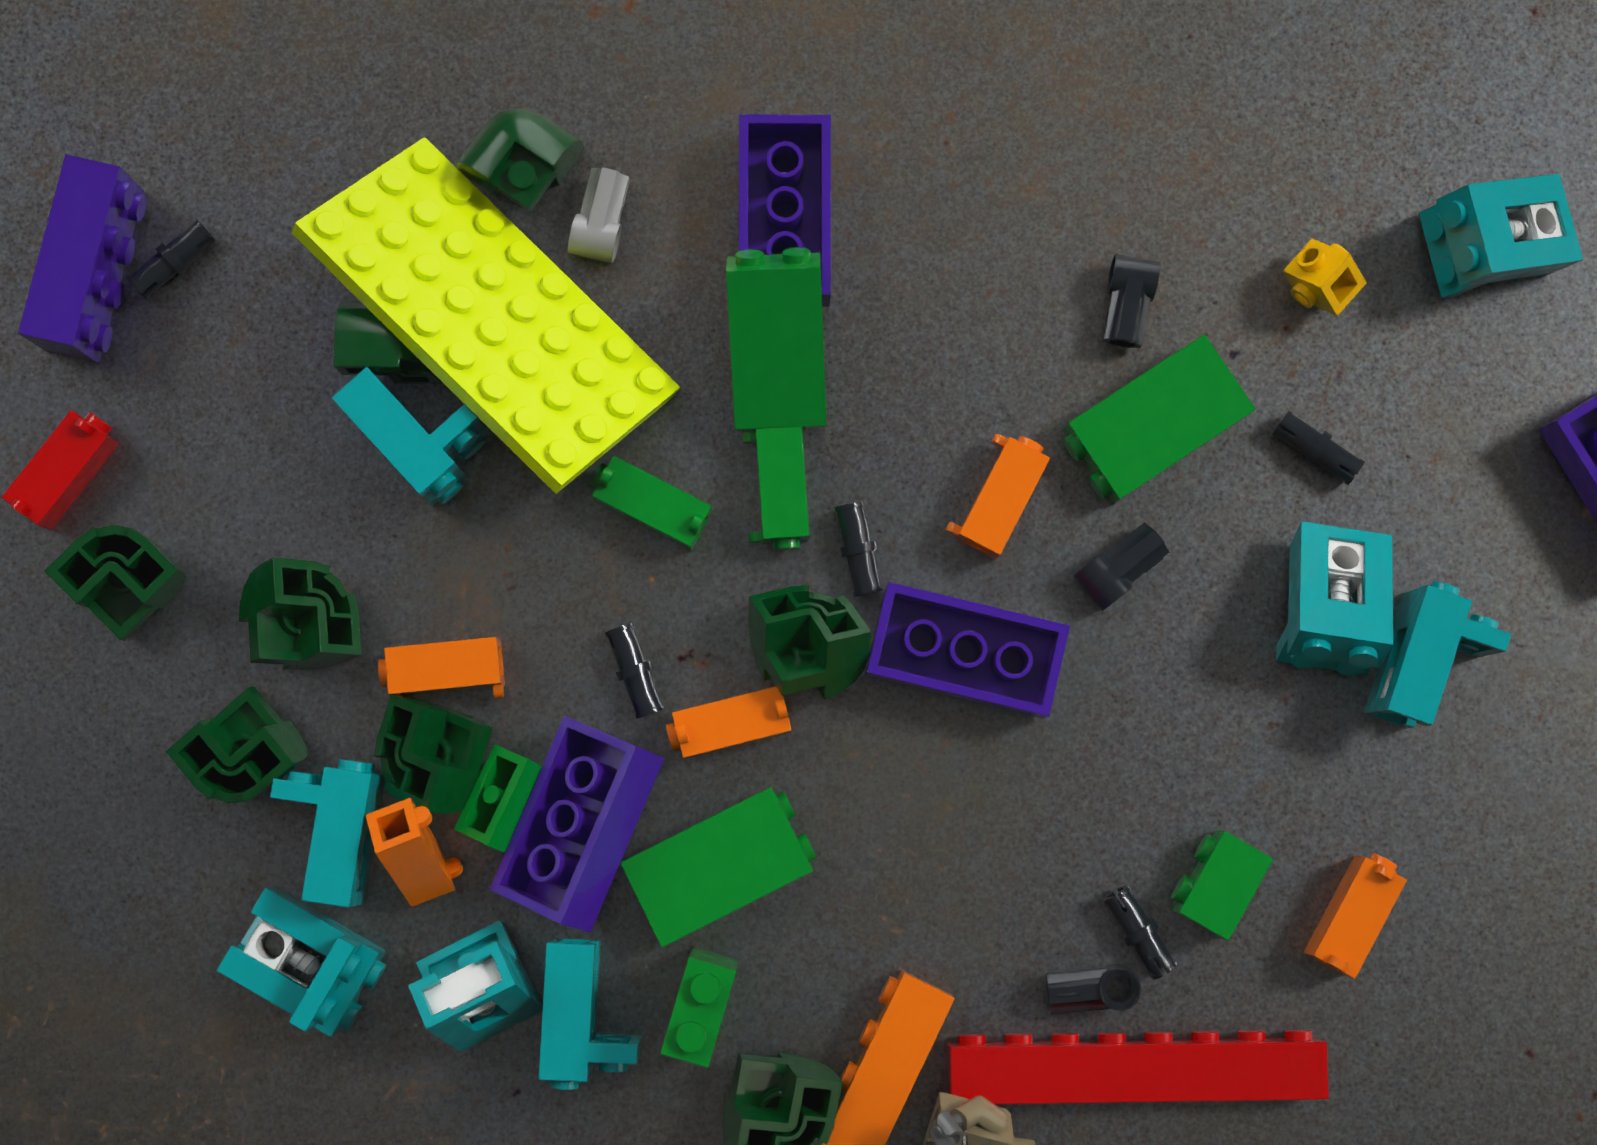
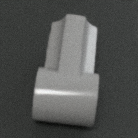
M604 167L591 168L581 212L575 215L568 241L569 254L613 264L620 242L622 224H619L629 187V176Z

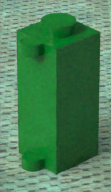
M802 426L756 429L755 432L742 433L743 443H757L762 531L749 533V543L772 544L774 551L800 549V542L809 540Z
M614 455L608 465L604 463L599 465L590 483V487L595 489L592 497L596 503L691 552L713 512L711 505Z

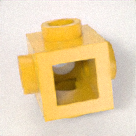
M1313 238L1283 270L1292 286L1290 293L1297 302L1306 308L1316 306L1336 316L1342 312L1367 284L1347 250L1336 243H1332L1329 246Z

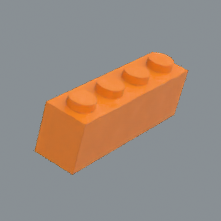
M901 970L897 979L889 976L878 999L879 1002L885 1004L877 1022L869 1018L858 1040V1044L863 1046L864 1049L857 1063L849 1061L840 1077L843 1093L838 1102L834 1128L827 1145L886 1144L955 1000L951 994Z

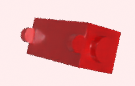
M70 410L1 498L38 526L52 530L120 445L108 435L113 428L91 411L86 417H83Z

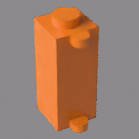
M1000 434L994 435L991 443L1002 450L962 527L949 522L945 529L946 532L955 536L958 541L995 560L1002 553L1050 460V457L1042 454L1044 448L1040 444L1024 436H1019L1018 440L1012 437L1006 438Z
M497 637L384 648L385 659L378 660L381 687L388 688L389 695L405 696L493 687L494 699L504 698L505 679L501 640Z
M776 686L672 712L674 723L666 725L672 752L681 750L684 759L792 731L784 697Z
M410 797L366 814L375 854L411 907L455 891L452 879L458 877L463 872V865L456 857L446 859L445 852L428 826L432 822V814L427 807H416Z
M1372 853L1370 858L1354 856L1303 953L1343 976L1355 979L1407 882V879L1396 874L1397 872L1395 871L1398 866L1376 853Z

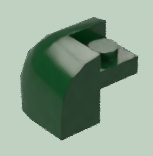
M519 108L499 112L484 124L457 162V168L465 177L494 196L498 197L501 193L531 213L552 181L558 185L561 184L584 151L583 141L545 116Z
M340 302L335 320L334 367L341 375H358L364 368L368 367L374 375H388L394 383L441 384V380L362 302Z
M118 525L101 528L93 527L78 537L44 570L76 604L88 607L119 640L123 641L138 629L158 608L163 610L182 588L186 579L185 573L151 539L131 527Z
M273 557L258 565L250 573L243 587L239 605V622H248L250 663L283 665V670H304L338 665L362 655L359 610L355 593L349 594L340 579L329 572L331 566L315 561Z
M801 585L749 596L748 624L753 655L763 680L772 679L782 696L817 687L823 698L826 699L848 688L865 669L870 654L871 631L853 604L843 594L835 599L826 594L809 592V585Z
M254 686L245 689L214 718L199 721L165 751L197 790L208 799L214 798L227 803L247 802L272 789L273 778L283 779L289 771H292L307 757L306 745L290 720L283 722Z
M391 694L376 739L374 757H379L381 760L382 775L386 781L383 789L401 801L411 797L416 807H427L433 813L450 814L462 811L482 771L480 767L493 727L474 720L471 715L451 708Z
M779 1052L778 1058L738 1054L731 1093L725 1092L723 1107L724 1145H821L822 1143L827 1145L834 1128L842 1087L841 1079L828 1066L794 1054Z

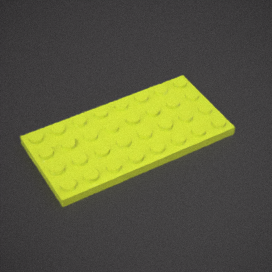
M425 137L294 224L292 234L555 494L671 400L680 389V386Z

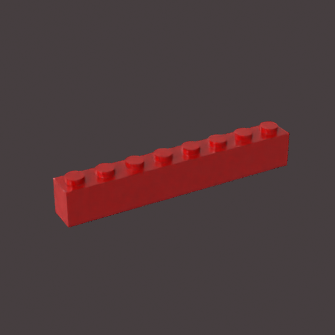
M1308 1029L1284 1030V1038H1266V1031L1238 1030L1237 1038L1219 1039V1031L1197 1030L1191 1031V1039H1173V1032L1147 1031L1144 1032V1040H1126L1125 1032H1098V1040L1079 1041V1033L1057 1032L1051 1033V1041H1033V1034L1007 1033L1004 1034L1005 1042H986V1034H959L958 1042H947L948 1094L967 1099L983 1096L993 1104L1329 1099L1327 1042L1312 1037V1030Z

